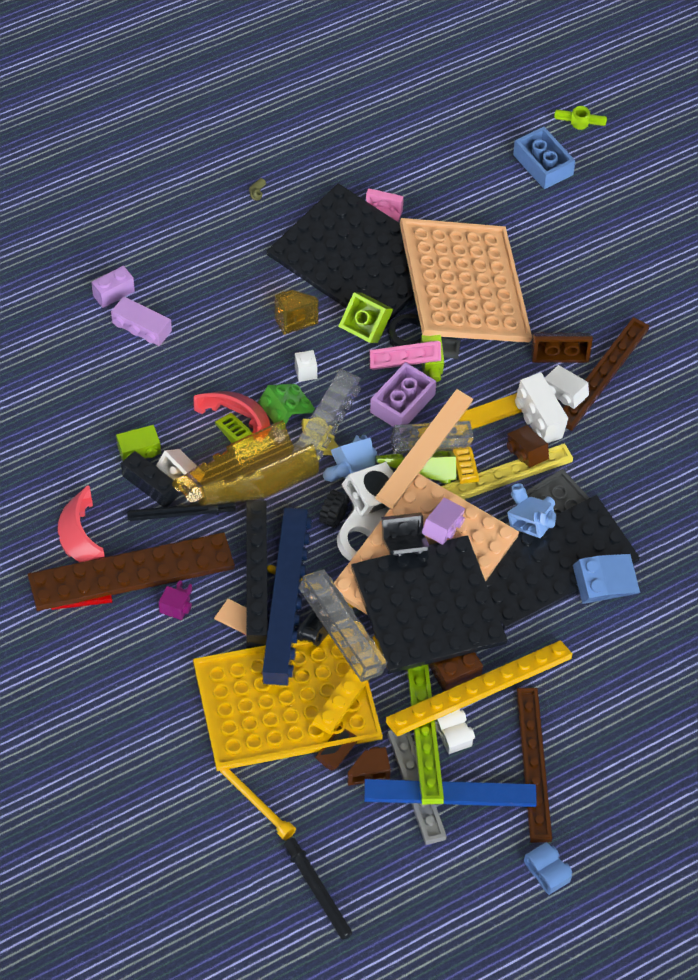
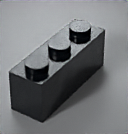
M136 451L121 462L122 476L162 507H168L179 497L178 483Z

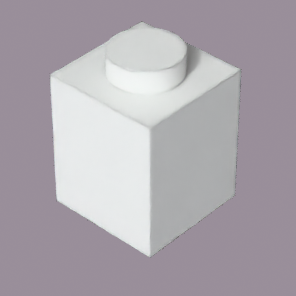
M314 350L295 353V370L299 382L317 379V362Z

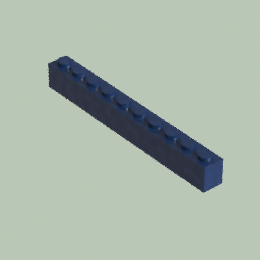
M284 508L262 671L263 684L288 686L289 677L293 678L294 665H291V660H295L296 648H293V643L298 641V631H295V627H299L300 614H297V611L302 608V598H299V595L304 592V581H301V578L306 576V565H303V563L308 559V549H305V547L310 543V533H307V530L312 527V517H308V509Z

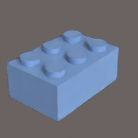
M545 127L515 140L514 157L543 189L574 175V158Z

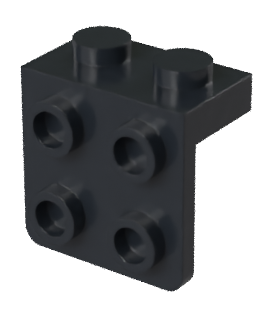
M422 513L381 517L382 540L390 554L402 556L405 553L421 554L430 550V545L424 534H422Z

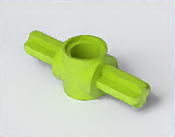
M577 106L572 112L556 110L554 115L555 119L571 121V125L578 130L585 129L589 124L605 126L607 122L606 116L590 114L591 111L585 106Z

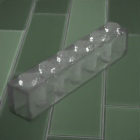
M341 368L339 369L296 442L291 458L310 467L314 465L315 461H320L324 453L322 451L323 447L327 449L331 441L330 435H335L339 427L337 425L338 421L342 423L346 415L345 409H350L354 401L352 397H357L361 389L358 386L360 377Z
M325 569L304 575L299 586L300 591L359 680L363 682L381 676L387 661L375 645L374 640L366 632L364 625L354 614L353 609L344 599L343 594L333 583L332 578Z

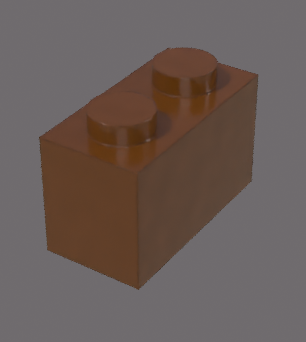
M528 425L507 433L508 450L515 454L529 468L549 459L548 443Z

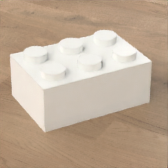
M540 372L522 379L519 384L515 404L523 412L525 422L528 425L530 424L532 430L547 443L563 438L568 417L543 374Z

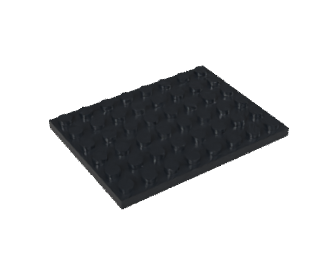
M339 183L267 250V256L345 308H347L354 292L363 293L393 308L388 323L415 297L399 222Z

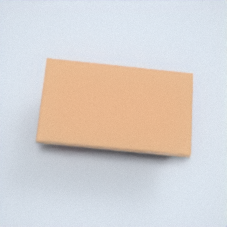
M227 599L214 619L246 635V607Z

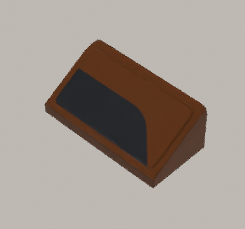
M344 729L339 734H333L328 742L357 736ZM357 741L322 748L315 758L329 770H335Z

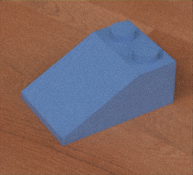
M630 554L583 558L573 565L582 604L640 593Z

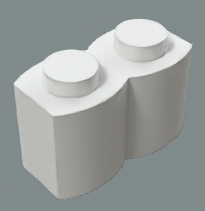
M458 709L435 720L436 730L448 754L471 747L473 739H475L473 729L465 723L467 719L463 709Z

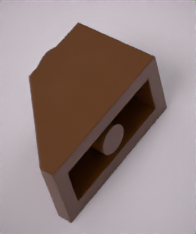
M372 747L362 753L348 771V786L363 784L365 779H390L391 769L386 747Z

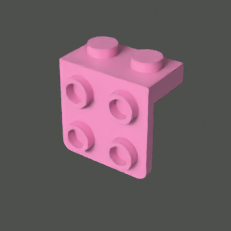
M368 188L366 202L399 222L403 212V196Z

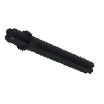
M215 500L216 502L129 510L127 511L128 521L201 514L219 515L222 512L235 511L236 506L235 501L218 502Z
M295 838L287 839L284 846L291 856V862L295 863L340 938L342 940L348 939L352 935V930L307 859L306 851L301 849Z

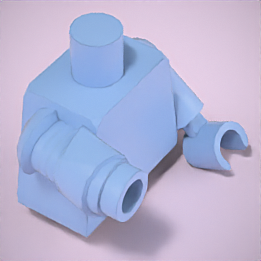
M356 435L353 443L331 449L337 465L326 468L323 472V478L326 481L334 482L342 477L347 478L351 473L375 466L377 451L372 446L371 438H367L366 435H361L359 438Z
M517 483L512 486L511 496L517 506L507 512L510 527L541 538L548 528L555 526L556 514L553 508L555 501L549 496L544 500L535 497L528 498L523 484Z

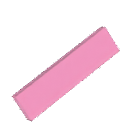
M440 341L370 350V369L372 370L399 367L405 362L409 365L441 361Z

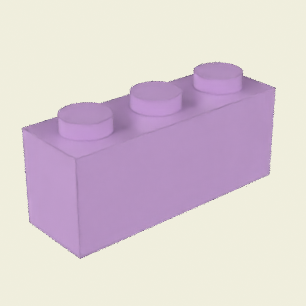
M124 296L111 311L112 323L115 326L123 328L131 334L140 336L147 342L158 346L163 343L172 331L171 319Z

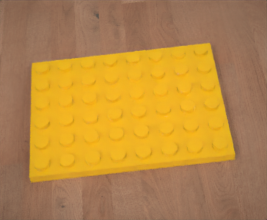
M355 629L329 633L319 646H314L312 642L298 640L297 643H293V648H296L295 660H291V665H294L293 678L289 677L288 686L263 684L262 671L266 645L193 659L217 771H220L222 768L231 769L319 752L322 748L356 741V744L382 740L383 735L369 682H367L331 735L313 725V720L361 654ZM344 729L357 736L328 742L333 734H339Z

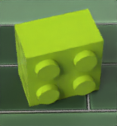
M354 292L338 327L369 343H378L393 308L363 293Z

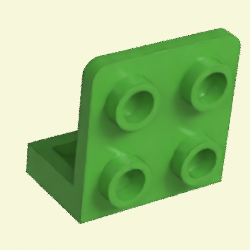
M296 384L268 385L258 401L278 429L284 428L292 414L313 413L315 410L311 401L307 399L301 388Z

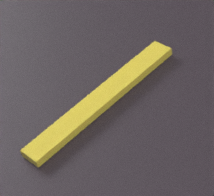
M564 443L549 448V459L529 468L524 462L517 459L478 473L479 482L460 484L459 480L441 487L462 499H467L573 462V457Z

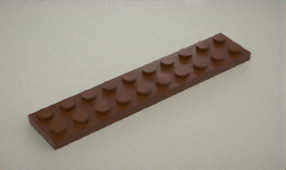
M223 532L28 573V580L36 611H41L103 596L116 595L235 569V564L225 533Z

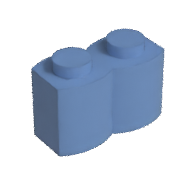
M545 842L525 854V865L537 878L539 884L548 895L570 883L572 870L567 863H563L559 859V853L554 846H550Z

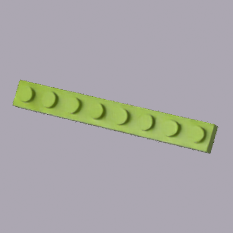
M428 664L407 669L411 706L431 698ZM434 720L414 729L422 805L444 803Z

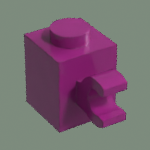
M180 580L177 583L176 589L167 586L159 600V612L183 620L185 614H189L192 607L190 602L192 584H189L187 589H182L183 583Z

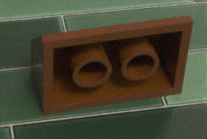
M581 332L533 333L531 342L532 362L589 363L593 337L590 333Z

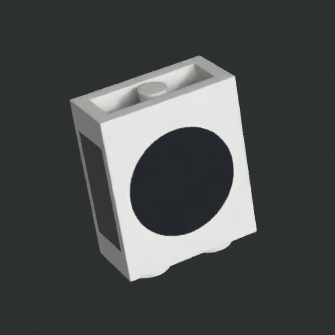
M387 462L351 473L341 484L361 517L389 508L376 500L377 494L394 473Z

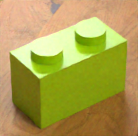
M154 425L116 434L117 446L122 461L134 451L144 458H152L161 454L160 441Z

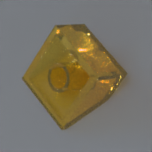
M295 290L275 295V320L283 335L318 324L317 297Z

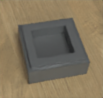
M442 338L443 355L445 358L458 359L461 340Z

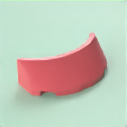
M218 391L194 396V411L203 414L206 411L205 409L208 408L217 411L220 405L250 418L249 427L253 428V438L260 442L271 428L265 410L256 401L243 394Z
M86 486L69 501L63 509L58 522V535L60 536V544L69 557L74 558L79 563L105 557L103 548L95 544L86 535L80 522V517L85 516V509L88 506L89 508L93 506L90 486Z

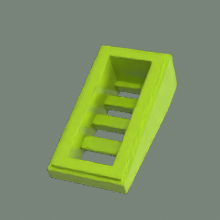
M232 413L215 421V424L236 449L253 441V433Z

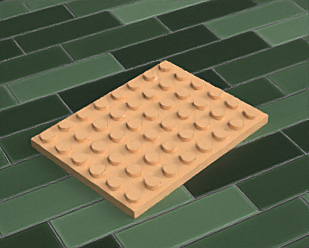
M401 218L399 224L422 335L531 342L532 334L506 226Z
M418 474L395 507L389 509L384 517L422 513L424 527L427 517L444 497L465 508L463 514L465 520L460 528H456V532L451 539L468 535L486 582L518 537L519 531L423 475ZM382 520L330 587L329 591L365 614L367 612L355 581L351 564L390 555L382 540ZM425 536L429 545L439 543Z

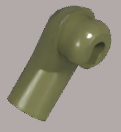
M259 178L249 187L250 197L255 201L260 200L263 195L260 191L266 185V181L263 178Z

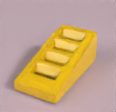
M472 448L453 449L452 452L456 456V474L459 483L479 482Z

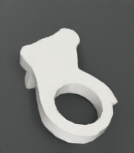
M352 503L353 509L337 535L338 548L346 559L351 561L357 553L348 542V533L357 531L369 537L381 521V517H384L390 508L361 517Z

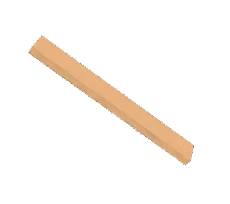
M456 389L377 494L376 500L390 509L395 507L473 401L471 397Z

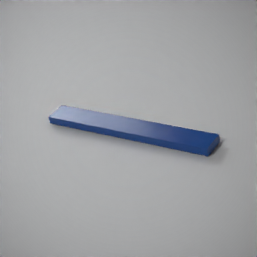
M365 779L364 802L422 804L419 781ZM442 781L443 804L536 807L537 804L536 784Z

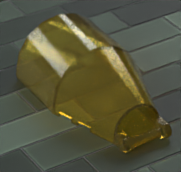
M282 420L226 447L227 451L221 455L216 453L213 455L214 460L208 464L205 462L201 463L185 475L176 478L172 485L174 489L181 491L185 495L187 501H198L202 506L245 502L247 500H264L317 475L319 472V462L314 444H310L297 451L295 450L285 423Z

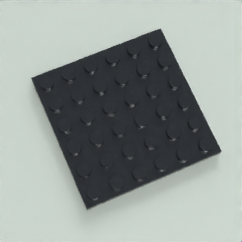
M468 535L447 540L443 545L440 543L430 544V550L421 554L413 552L405 553L402 556L390 554L351 564L355 581L388 674L507 644L506 634Z

